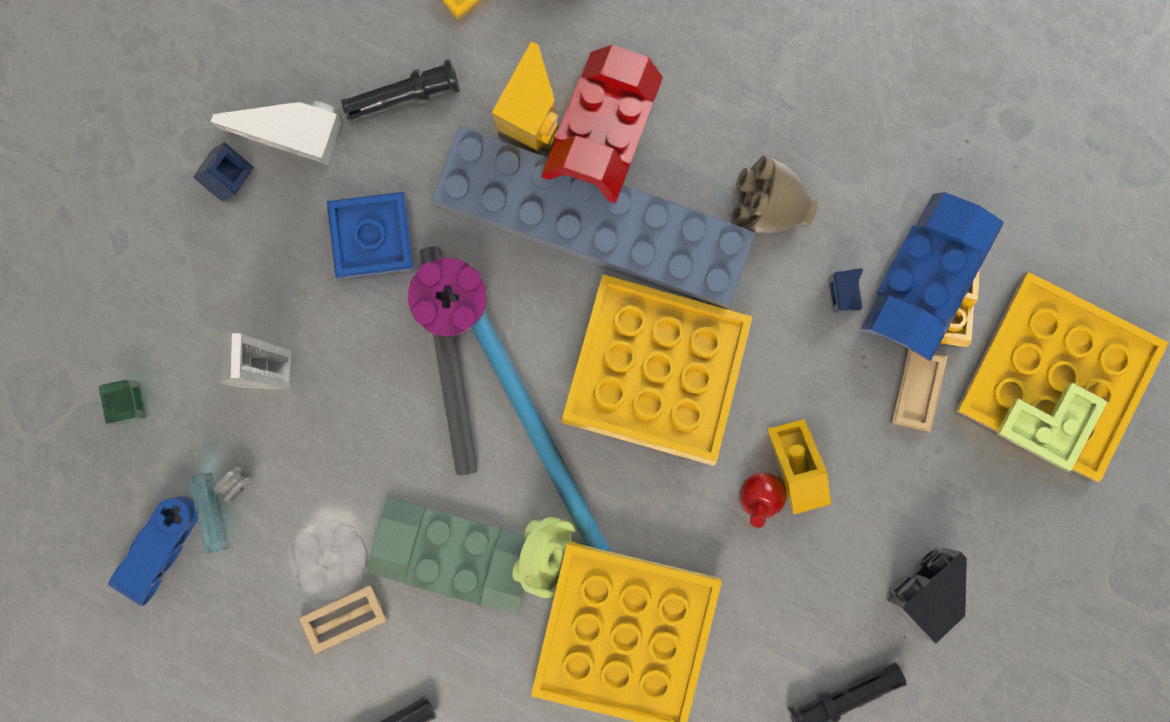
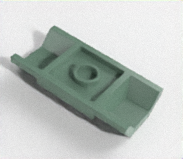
M389 497L380 517L369 556L367 573L518 615L524 589L520 582L514 580L513 567L520 559L525 535Z

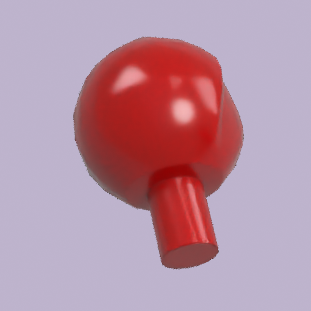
M758 472L752 474L744 480L739 490L741 507L750 516V524L756 528L763 527L766 519H770L779 513L786 504V489L782 481L770 473Z

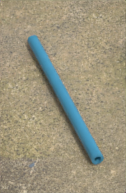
M454 294V296H455V298H456V300H457V302H458L459 295ZM484 311L482 318L472 327V330L586 546L612 552Z

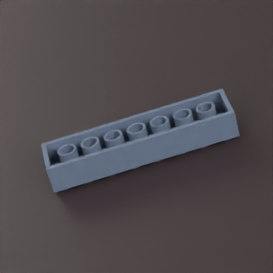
M458 127L432 198L436 207L691 299L724 309L730 306L756 232L625 185L622 186L615 204L608 201L594 184L568 175L550 180L541 178L548 159L547 157L472 130Z

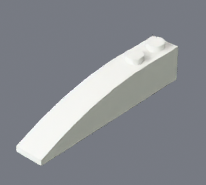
M231 333L221 339L220 383L250 389H290V350L241 333Z

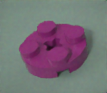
M439 258L423 264L409 285L408 305L416 322L429 333L437 336L454 337L465 333L482 318L486 308V288L478 271L459 259ZM445 287H452L453 294L459 295L458 302H451L450 308H443L442 301L436 299L437 293L443 292Z

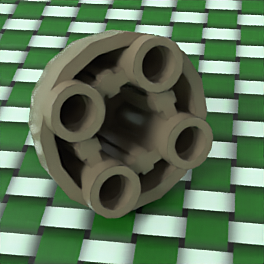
M763 155L752 166L751 170L744 168L738 176L736 188L740 190L737 205L732 212V224L759 234L782 232L797 225L808 226L814 219L818 207L817 198L809 195L801 178L793 169L771 156Z

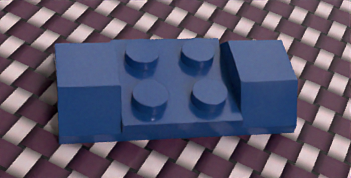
M946 192L933 194L917 225L912 226L878 289L877 294L879 296L861 330L868 334H878L905 346L922 358L931 361L1004 224L1003 221L980 205Z

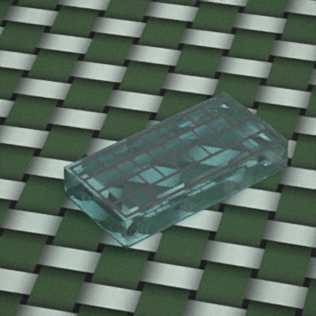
M201 473L190 476L189 482L205 552L208 554L230 548L218 494L212 491L215 487L213 473Z

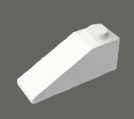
M313 101L312 106L296 102L213 114L211 122L220 130L326 165L329 164L343 124L340 117L334 113V107L319 101Z

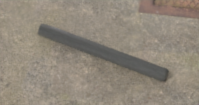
M432 246L421 249V264L423 265L442 258L440 248ZM445 287L443 292L437 293L436 299L442 301L443 308H450L448 289ZM433 334L455 471L458 476L474 474L477 471L456 338L455 336L441 337Z

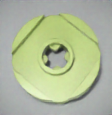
M547 517L542 521L532 520L527 525L520 559L513 567L514 580L520 582L527 593L541 598H550L555 595V592L551 590L558 583L567 541L577 543L571 541L570 531L575 532L571 523L558 518Z

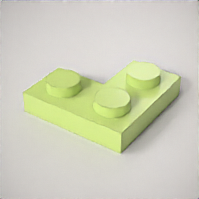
M1067 383L1051 416L1019 398L1014 399L996 434L1062 470L1071 472L1108 401L1074 383Z

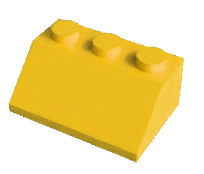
M531 41L495 105L492 115L500 138L519 148L541 155L543 150L551 151L558 132L559 123H557L558 115L556 114L555 99L539 45Z

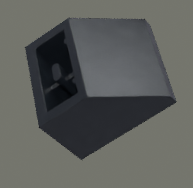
M945 547L940 551L934 548L927 553L919 562L922 568L912 577L909 575L902 577L891 588L893 595L887 600L920 636L935 644L965 617L967 558L962 552Z

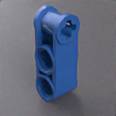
M178 496L161 501L147 524L134 539L125 559L114 571L108 586L139 606H145L157 591L164 574L177 559L184 542L198 522L200 515L197 503L186 496ZM180 507L179 516L183 520L174 522L176 515L171 510Z

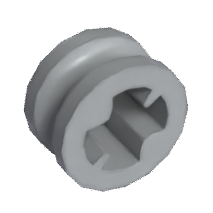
M238 466L230 470L212 490L215 494L221 493L224 496L223 502L226 505L235 500L252 482L250 477L241 476L242 470Z

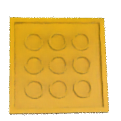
M1026 272L956 412L997 432L1014 399L1019 398L1051 416L1067 383H1074L1108 401L1072 468V471L1094 482H1100L1169 342L1030 272Z
M602 274L561 423L714 466L718 459L752 316Z
M567 541L531 697L635 722H688L722 579Z

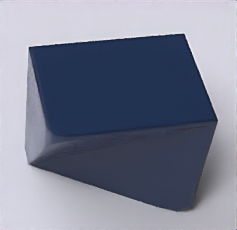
M224 142L211 150L193 178L219 200L226 201L237 194L254 167Z
M863 268L838 271L829 276L828 282L832 309L835 314L855 312L862 309L859 279Z

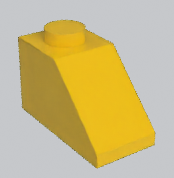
M805 419L768 428V436L780 480L786 489V497L793 515L831 505L827 470Z

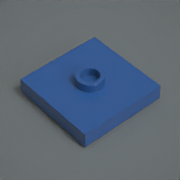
M404 192L327 201L336 279L414 270Z

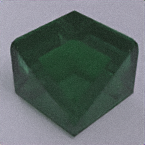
M125 379L99 386L106 424L119 425L145 419L146 414L139 382Z

